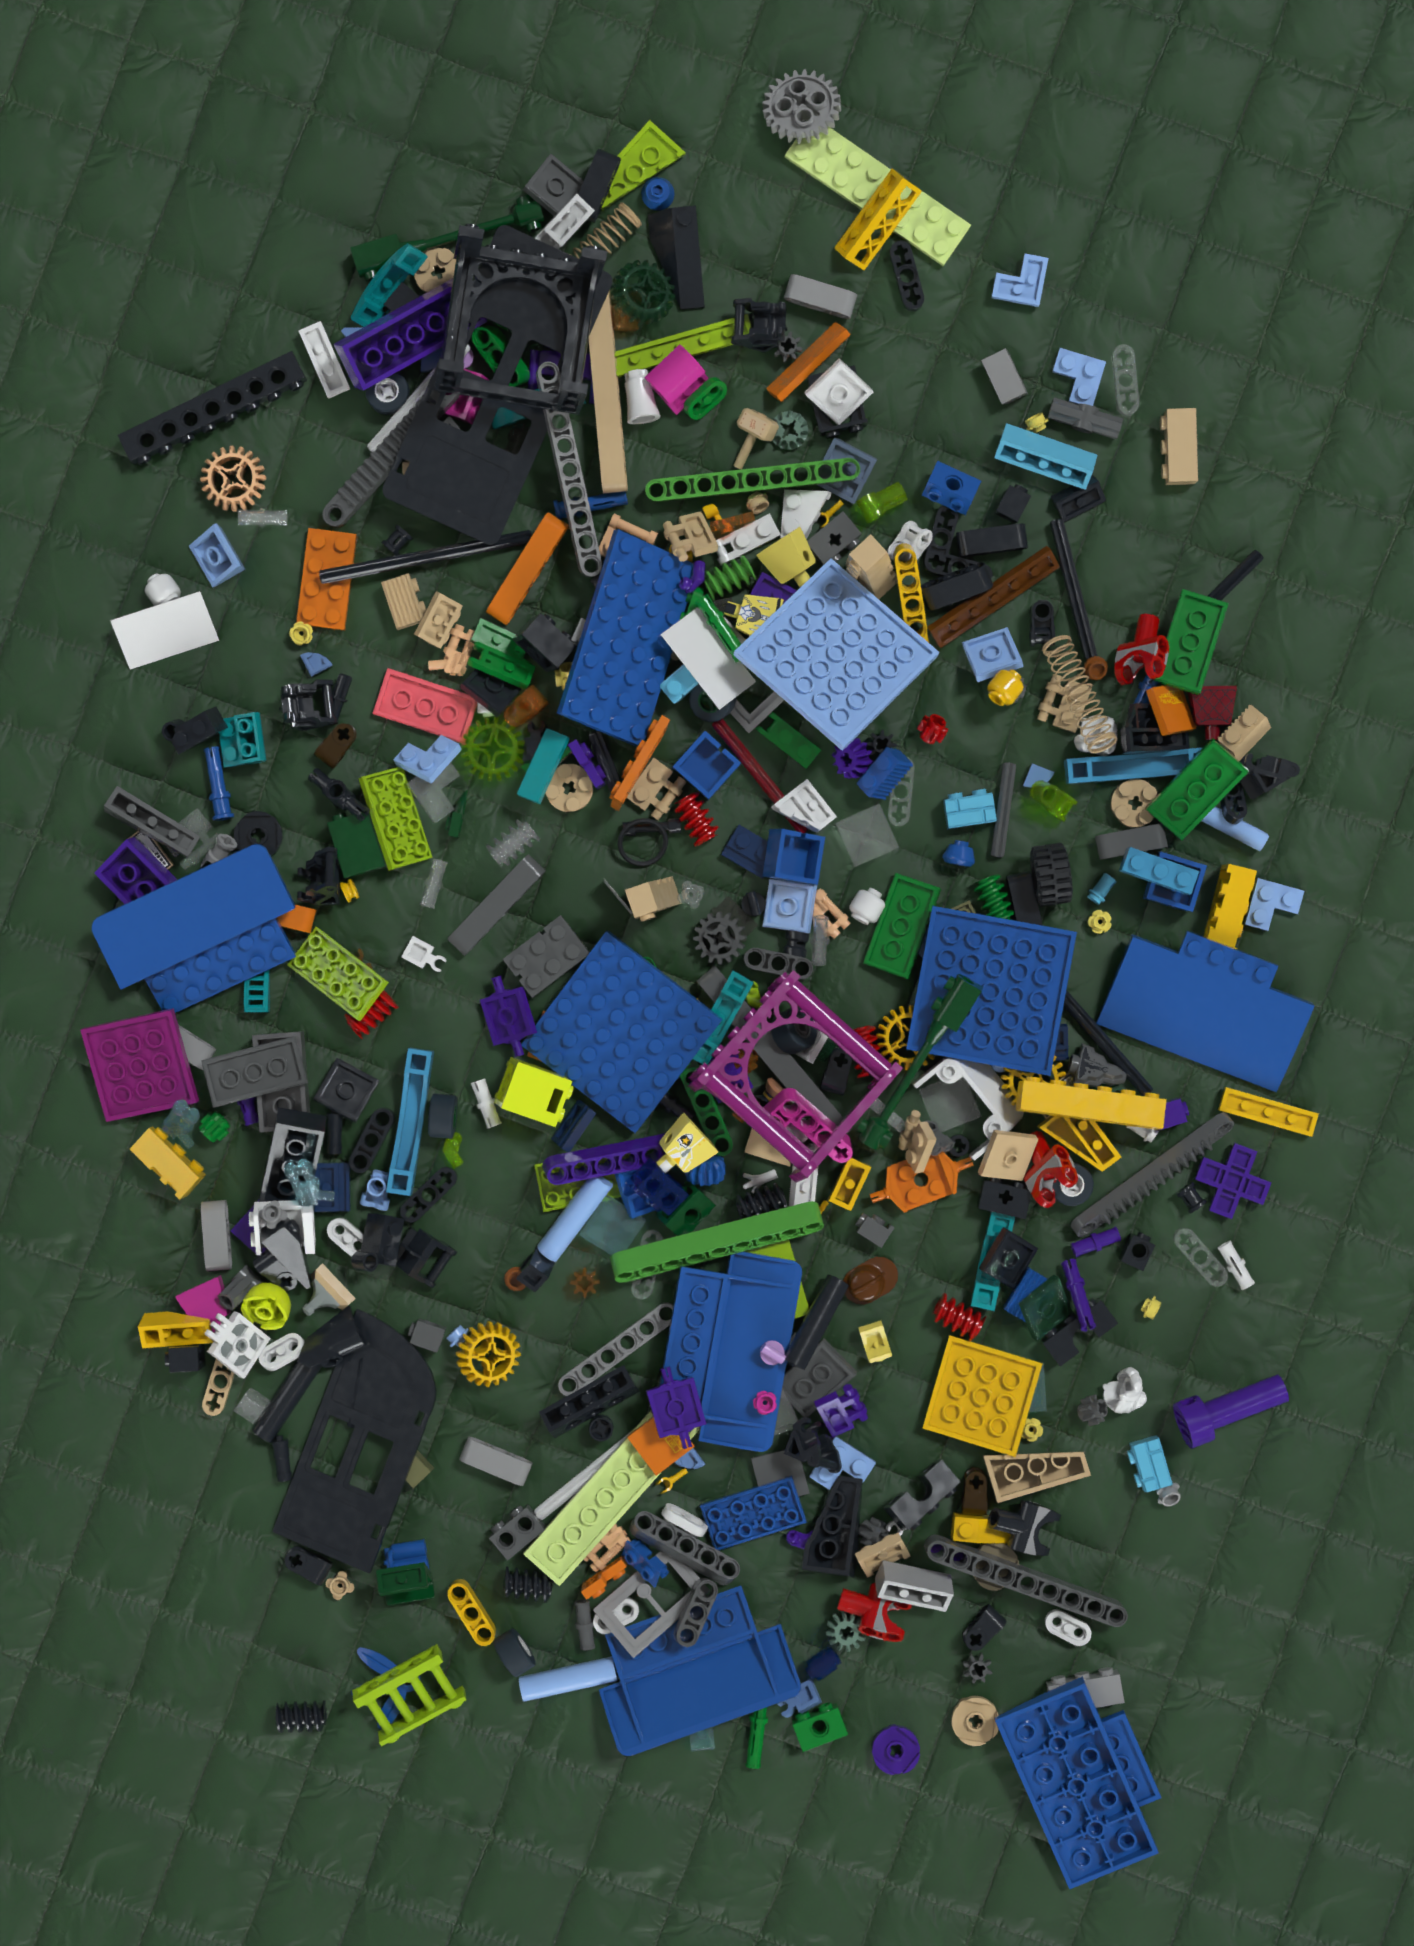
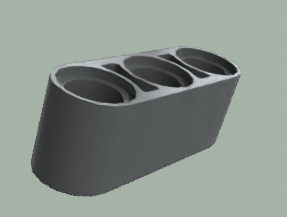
M1162 823L1095 836L1099 860L1123 856L1128 847L1143 852L1168 847L1165 828Z
M751 948L744 955L745 965L753 970L782 975L784 972L789 974L791 971H795V966L798 962H805L808 964L809 971L799 979H806L813 972L811 961L799 956L760 948ZM751 952H758L761 955L762 960L759 965L753 966L748 962V955ZM774 957H782L784 959L785 967L782 970L777 971L773 969L771 962Z
M700 1578L695 1582L674 1629L675 1640L684 1647H691L697 1642L717 1597V1585L708 1578ZM705 1583H709L711 1586L710 1594L702 1596L700 1594V1587ZM694 1606H700L701 1615L695 1619L691 1618L690 1610ZM687 1628L690 1629L692 1633L691 1638L687 1641H682L680 1639L681 1631Z

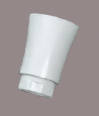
M646 369L631 370L625 374L627 423L629 424L649 423L661 417L652 387L644 378L648 374Z

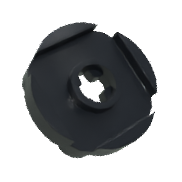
M254 811L246 814L237 823L234 829V839L239 850L253 844H260L266 847L272 856L278 852L282 845L283 830L278 820L272 815L262 811ZM258 828H261V832L265 833V838H262L261 842H257L256 838H252V833H256Z

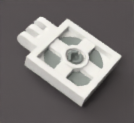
M234 1311L229 1319L218 1313L215 1318L221 1324L219 1325L214 1321L210 1324L216 1330L215 1333L208 1329L204 1333L214 1341L207 1352L238 1377L244 1379L271 1338L238 1312Z

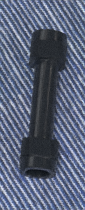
M679 818L668 819V822H658L665 831H669V834L681 833ZM622 822L623 828H624V826H626L629 822ZM641 823L632 826L625 833L624 837L636 836L635 833L660 831L651 824Z

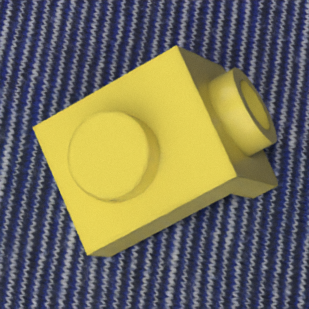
M882 1321L858 1327L869 1363L880 1362L892 1356Z

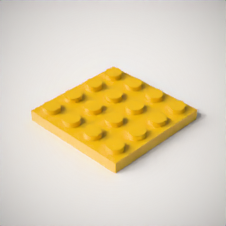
M949 1335L923 1429L1016 1457L1043 1363Z

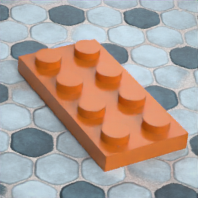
M308 528L296 622L302 621L304 624H309L312 627L345 631L352 578L323 584L320 581L319 571L354 564L357 534Z
M662 715L659 721L653 720L647 731V741L642 739L635 751L634 758L636 760L628 762L622 775L624 780L622 783L617 781L609 797L612 799L610 807L619 811L667 731L670 719Z

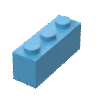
M1132 847L1126 848L1118 870L1185 895L1192 894L1199 874L1197 870Z

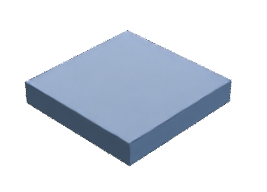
M1008 627L962 642L963 650L977 682L994 677L1000 670L1009 671L1010 669L1016 670L1023 667L1022 659Z
M769 879L762 927L810 933L817 886Z

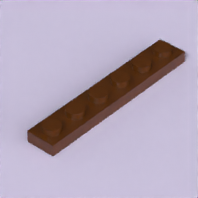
M1045 546L992 582L993 587L970 597L930 624L927 628L939 648H942L1058 569L1060 566L1051 549Z

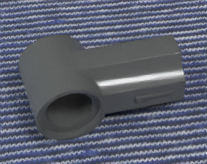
M245 1265L235 1275L232 1282L217 1296L219 1304L225 1309L233 1310L243 1301L245 1295L253 1286L264 1281L248 1265Z

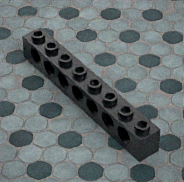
M290 351L118 434V437L130 462L134 465L137 463L138 465H143L151 461V456L160 453V455L166 454L173 450L172 446L180 442L186 444L195 439L194 436L201 432L204 434L212 432L217 428L216 425L223 421L230 423L236 420L238 414L244 411L250 413L260 408L259 404L267 400L269 402L278 400L282 397L281 393L290 390L293 392L304 386L303 383L307 379L293 351ZM277 373L285 374V380L281 384L273 383V377ZM257 383L262 384L263 391L257 395L252 394L251 389L253 385ZM234 394L241 395V401L237 405L230 404V398ZM211 405H219L220 410L218 414L214 416L208 414V409ZM190 415L198 417V421L194 426H187L186 420ZM170 425L175 426V434L171 437L165 436V429ZM147 436L154 437V443L150 447L143 446V440Z

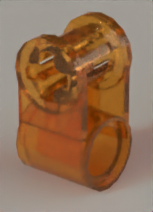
M532 685L504 711V719L509 725L518 727L532 716L534 717L540 713L549 702L536 686Z

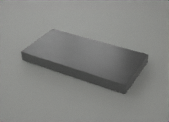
M297 1036L201 1060L213 1108L309 1083Z

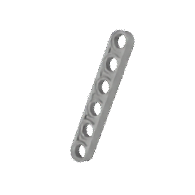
M664 1302L565 1373L558 1383L560 1392L568 1396L590 1384L668 1327L671 1319L663 1320L659 1312L663 1307H669L673 1310V1304ZM649 1321L653 1324L654 1330L651 1334H643L641 1332L640 1325L642 1322ZM625 1335H629L634 1339V1346L630 1349H626L621 1345V1338ZM604 1350H612L614 1352L615 1359L613 1362L606 1363L602 1360L601 1354ZM592 1364L595 1367L596 1372L592 1377L583 1375L582 1367L584 1365ZM571 1378L576 1382V1388L573 1391L563 1389L562 1382L565 1379Z

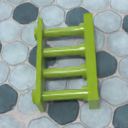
M438 1644L352 1690L353 1702L357 1708L364 1705L368 1706L382 1730L378 1731L381 1746L387 1743H394L403 1734L451 1708H458L466 1701L463 1685L454 1690L440 1667V1664L443 1663V1657ZM426 1671H432L446 1694L435 1701L431 1699L418 1678L419 1675ZM406 1682L411 1683L424 1704V1707L413 1713L397 1690L400 1685ZM384 1694L390 1695L403 1716L402 1719L393 1724H390L376 1702V1699Z

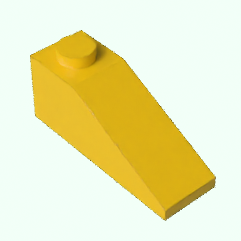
M168 1311L144 1313L138 1325L142 1348L214 1342L204 1334L207 1329L212 1331L210 1319Z
M953 1512L951 1538L953 1541L1008 1543L1010 1534L990 1529L988 1526L989 1515H969Z

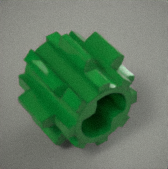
M214 1111L212 1114L210 1112L207 1113L200 1120L202 1124L198 1128L206 1138L214 1143L217 1139L219 1141L222 1140L229 1133L227 1129L231 1125L220 1113Z

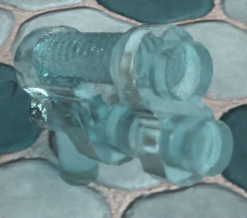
M177 1100L169 1115L163 1120L162 1130L166 1134L171 1135L172 1140H175L178 1136L187 1149L191 1148L195 1143L188 1133L192 1131L193 1124L199 1120V1111L196 1108H189L185 1100Z
M301 1159L298 1162L299 1165H294L293 1162L285 1165V1176L289 1179L296 1194L297 1203L300 1206H317L318 1200L334 1201L335 1192L319 1190L320 1181L314 1176L312 1172L314 1167L307 1159ZM303 1175L306 1181L300 1182L298 1176Z

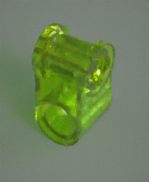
M1043 780L1035 782L1031 787V797L1062 822L1066 821L1065 816L1072 806H1076L1078 803L1073 797L1060 790L1057 786ZM1048 789L1047 795L1043 798L1044 791Z

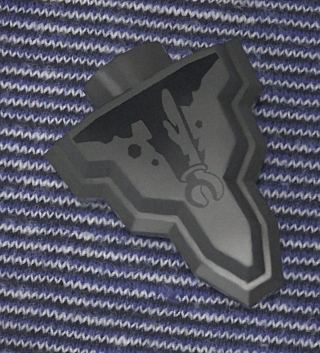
M1083 1043L1080 1046L1078 1055H1071L1067 1067V1073L1073 1075L1072 1086H1074V1083L1088 1084V1087L1097 1088L1101 1084L1113 1086L1124 1084L1127 1074L1116 1065L1107 1063L1103 1055L1095 1052L1094 1047Z

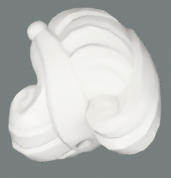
M1108 717L1103 724H1110L1111 728L1107 732H1114L1117 737V725L1113 718ZM1105 718L1097 719L1088 724L1086 727L1099 724ZM1090 720L1081 721L1080 727H1083ZM1109 726L1101 727L1092 732L1090 735L1098 734L1106 730ZM1094 728L1084 729L1083 734L1087 735ZM1080 734L1074 738V743L1078 751L1089 752L1087 749L1088 745L1084 743L1085 737ZM1098 736L1088 737L1086 742L1090 743ZM1114 738L1103 744L1093 745L1091 749L1103 747L1106 744L1110 743ZM1116 743L1109 749L1096 754L1101 756L1111 754L1116 748Z
M1133 1367L1121 1370L1117 1375L1118 1381H1112L1102 1386L1104 1389L1103 1399L1106 1405L1116 1413H1130L1143 1406L1147 1401L1146 1394L1142 1391V1379L1139 1372Z

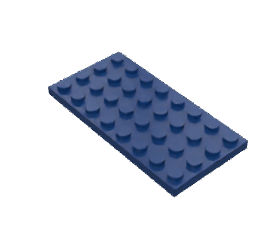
M619 529L613 531L557 714L638 747L642 739L645 741L661 690L660 684L664 680L673 651L661 634L680 621L681 613L685 612L687 605L685 600L688 593L680 589L679 582L683 577L690 579L693 575V563L687 560L681 562L674 554Z

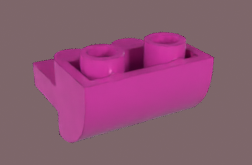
M680 344L644 377L676 415L684 408L686 399L709 379L702 366Z

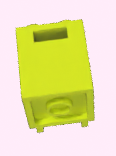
M510 1057V1060L507 1061V1068L498 1093L496 1092L494 1103L502 1109L556 1127L557 1122H561L564 1117L565 1109L563 1106L565 1100H569L572 1095V1081L553 1071Z

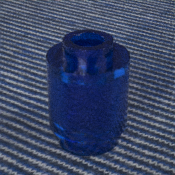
M832 1647L827 1650L824 1648L806 1661L808 1666L805 1667V1670L812 1680L817 1678L818 1681H821L837 1670L838 1665L842 1662Z

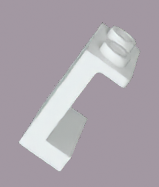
M313 1200L278 1201L282 1211L287 1212V1217L290 1220H295L298 1224L302 1243L305 1246V1254H315L316 1237ZM271 1201L254 1202V1210L249 1212V1225L254 1226V1232H251V1247H256V1255H261L262 1248H266L261 1243V1229L266 1226V1222L259 1217V1211Z

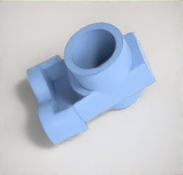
M373 1170L371 1178L367 1183V1190L362 1192L361 1205L374 1207L382 1211L388 1210L390 1199L387 1198L388 1193L386 1192L388 1172ZM376 1180L381 1181L383 1186L377 1185Z

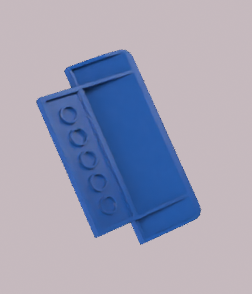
M260 844L246 847L97 917L92 923L93 935L120 990L145 979L162 1011L174 1008L176 1013L296 957V953L277 919L278 916L295 909V904L266 847Z
M743 1251L729 1255L726 1273L680 1266L663 1368L666 1371L667 1366L671 1367L673 1380L694 1378L706 1420V1425L699 1427L698 1441L764 1452L771 1447L787 1363L766 1364L761 1359L760 1349L765 1342L770 1340L777 1341L783 1346L784 1355L789 1349L802 1277V1268L797 1262ZM661 1374L660 1385H661L662 1383H664L662 1374ZM760 1391L772 1392L776 1397V1409L767 1415L758 1413L757 1409L753 1406V1400Z
M742 1586L717 1594L699 1638L691 1647L682 1646L674 1638L673 1633L678 1620L635 1658L628 1653L612 1632L605 1634L620 1682L601 1688L599 1692L617 1749L622 1755L632 1756L791 1699L799 1694L801 1682L781 1624L757 1632ZM694 1606L690 1610L691 1618L695 1619L701 1615L700 1606ZM661 1615L625 1628L636 1639L657 1621ZM688 1628L682 1630L680 1639L682 1641L689 1640L692 1635L691 1630Z

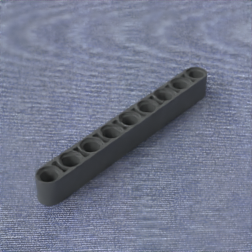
M714 965L697 982L715 1003L727 979ZM745 1001L732 1022L735 1027L741 1028L746 1023L743 1018L751 1008ZM771 1031L764 1034L753 1048L786 1088L797 1090L838 1126L844 1119L793 1057L783 1052L776 1045ZM752 1032L751 1036L753 1039H756L758 1034Z
M930 1535L925 1540V1551L934 1562L1113 1627H1120L1127 1621V1611L1116 1599L940 1535ZM941 1544L942 1549L939 1552H931L933 1545ZM956 1553H965L963 1559L959 1561L953 1560ZM981 1560L987 1561L984 1568H975L977 1562ZM1001 1569H1009V1573L1005 1577L998 1576ZM1031 1577L1029 1584H1020L1022 1578ZM1046 1585H1054L1050 1593H1043ZM1076 1593L1072 1601H1065L1067 1594ZM1091 1601H1098V1605L1094 1609H1087ZM1120 1609L1118 1616L1110 1617L1112 1610Z

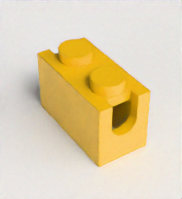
M851 1157L850 1160L844 1163L828 1200L851 1211L871 1166Z

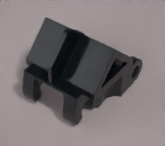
M752 298L735 299L733 301L735 320L734 336L731 337V344L743 345L746 348L766 353L776 347L778 341H785V331L788 330L786 326L787 309L785 302H754ZM746 309V311L754 314V328H750L749 334L743 335Z
M316 679L311 684H287L282 686L280 689L282 706L279 710L283 713V722L291 723V728L300 731L338 724V720L334 715L331 688L334 686L333 680ZM320 688H322L325 717H320L319 711H314L313 694Z
M1251 753L1243 756L1240 761L1249 769V772L1241 779L1240 783L1250 799H1255L1291 777L1297 776L1300 772L1298 764L1269 755L1256 759L1255 765L1252 764L1253 754Z
M323 848L315 852L311 860L306 861V869L302 867L297 868V876L310 881V885L306 887V893L302 891L297 892V900L313 903L316 906L340 905V864L337 848Z
M410 1226L406 1232L407 1235L399 1246L396 1265L408 1276L434 1288L436 1285L435 1281L451 1257L456 1256L458 1252L444 1241L437 1240L421 1228L417 1232L415 1228ZM436 1247L444 1250L428 1276L422 1274V1268Z
M803 1417L792 1425L794 1430L786 1446L785 1455L802 1462H808V1465L814 1468H826L831 1473L840 1472L842 1463L839 1451L833 1444L832 1437L824 1433L818 1436V1430L825 1426L823 1422L817 1421L805 1429L804 1427L811 1423V1419Z

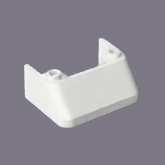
M943 1057L911 1083L917 1089L934 1074L941 1081L948 1084L955 1083L961 1077H964L993 1114L983 1124V1132L988 1139L969 1154L974 1161L986 1152L993 1130L1009 1132L1022 1119L1024 1114L1022 1111H1015L1016 1104L1014 1106L1011 1104L1015 1097L1013 1095L1009 1098L1005 1097V1094L1010 1092L1008 1088L1002 1089L1001 1085L1004 1082L988 1064Z

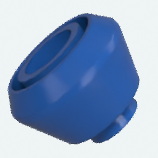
M652 178L642 188V200L652 210H664L674 200V188L664 178Z
M955 840L954 844H949L942 858L944 862L971 867L975 863L973 848L968 847L969 842Z

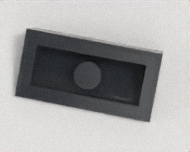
M1093 475L1089 480L1086 490L1072 485L1051 496L1052 502L1064 522L1106 501L1101 485Z

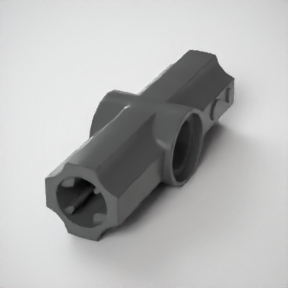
M1053 398L1047 417L1059 423L1070 425L1077 431L1088 434L1093 432L1113 439L1118 438L1123 418L1100 412L1094 406L1082 403L1077 405L1058 398Z

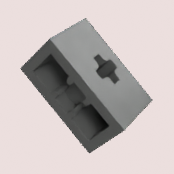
M841 512L807 542L813 555L823 566L831 558L835 562L839 561L842 558L840 553L846 548L850 551L860 543L858 538L861 537L862 533L848 516ZM831 536L833 538H837L839 536V546H837L836 544H833L831 546L829 544L831 541Z

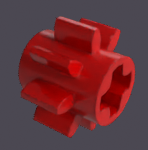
M932 714L930 717L924 715L917 727V730L920 731V738L928 744H934L936 741L941 743L949 729L945 727L946 721L944 718L937 714Z

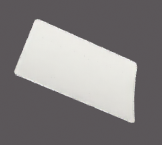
M605 879L604 883L618 898V900L623 904V906L628 910V912L632 914V910L627 906V904L622 900V898L617 894V892Z

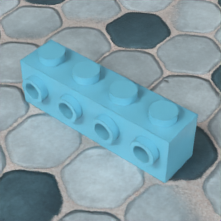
M1006 423L994 458L1086 490L1094 470L1097 454Z

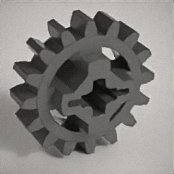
M718 911L716 918L712 913L708 914V921L701 919L702 927H695V931L699 933L698 936L693 937V940L699 941V945L695 949L703 950L702 958L707 955L710 956V963L715 958H717L718 964H723L724 958L729 963L733 961L732 954L736 957L740 956L738 948H745L741 940L746 939L747 936L741 935L740 932L745 927H738L739 918L731 920V913H727L723 917L722 912ZM720 922L717 929L708 928L712 923ZM730 927L733 929L735 937H732L729 931ZM722 932V937L726 941L718 943V938L715 935ZM705 938L708 939L711 945L710 949L706 945ZM724 946L732 948L727 953L719 954Z

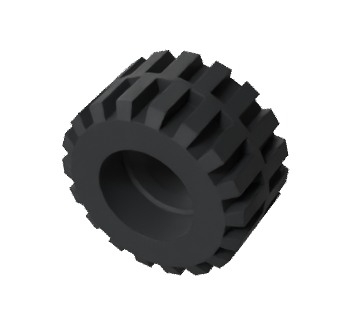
M1062 843L1032 847L1030 852L1031 874L1037 901L1040 906L1070 903L1073 896V885L1069 858Z

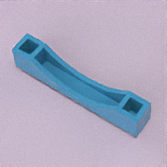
M1202 748L1064 760L1066 784L1174 776Z
M408 1048L400 1115L389 1170L387 1193L407 1196L413 1194L434 1051Z

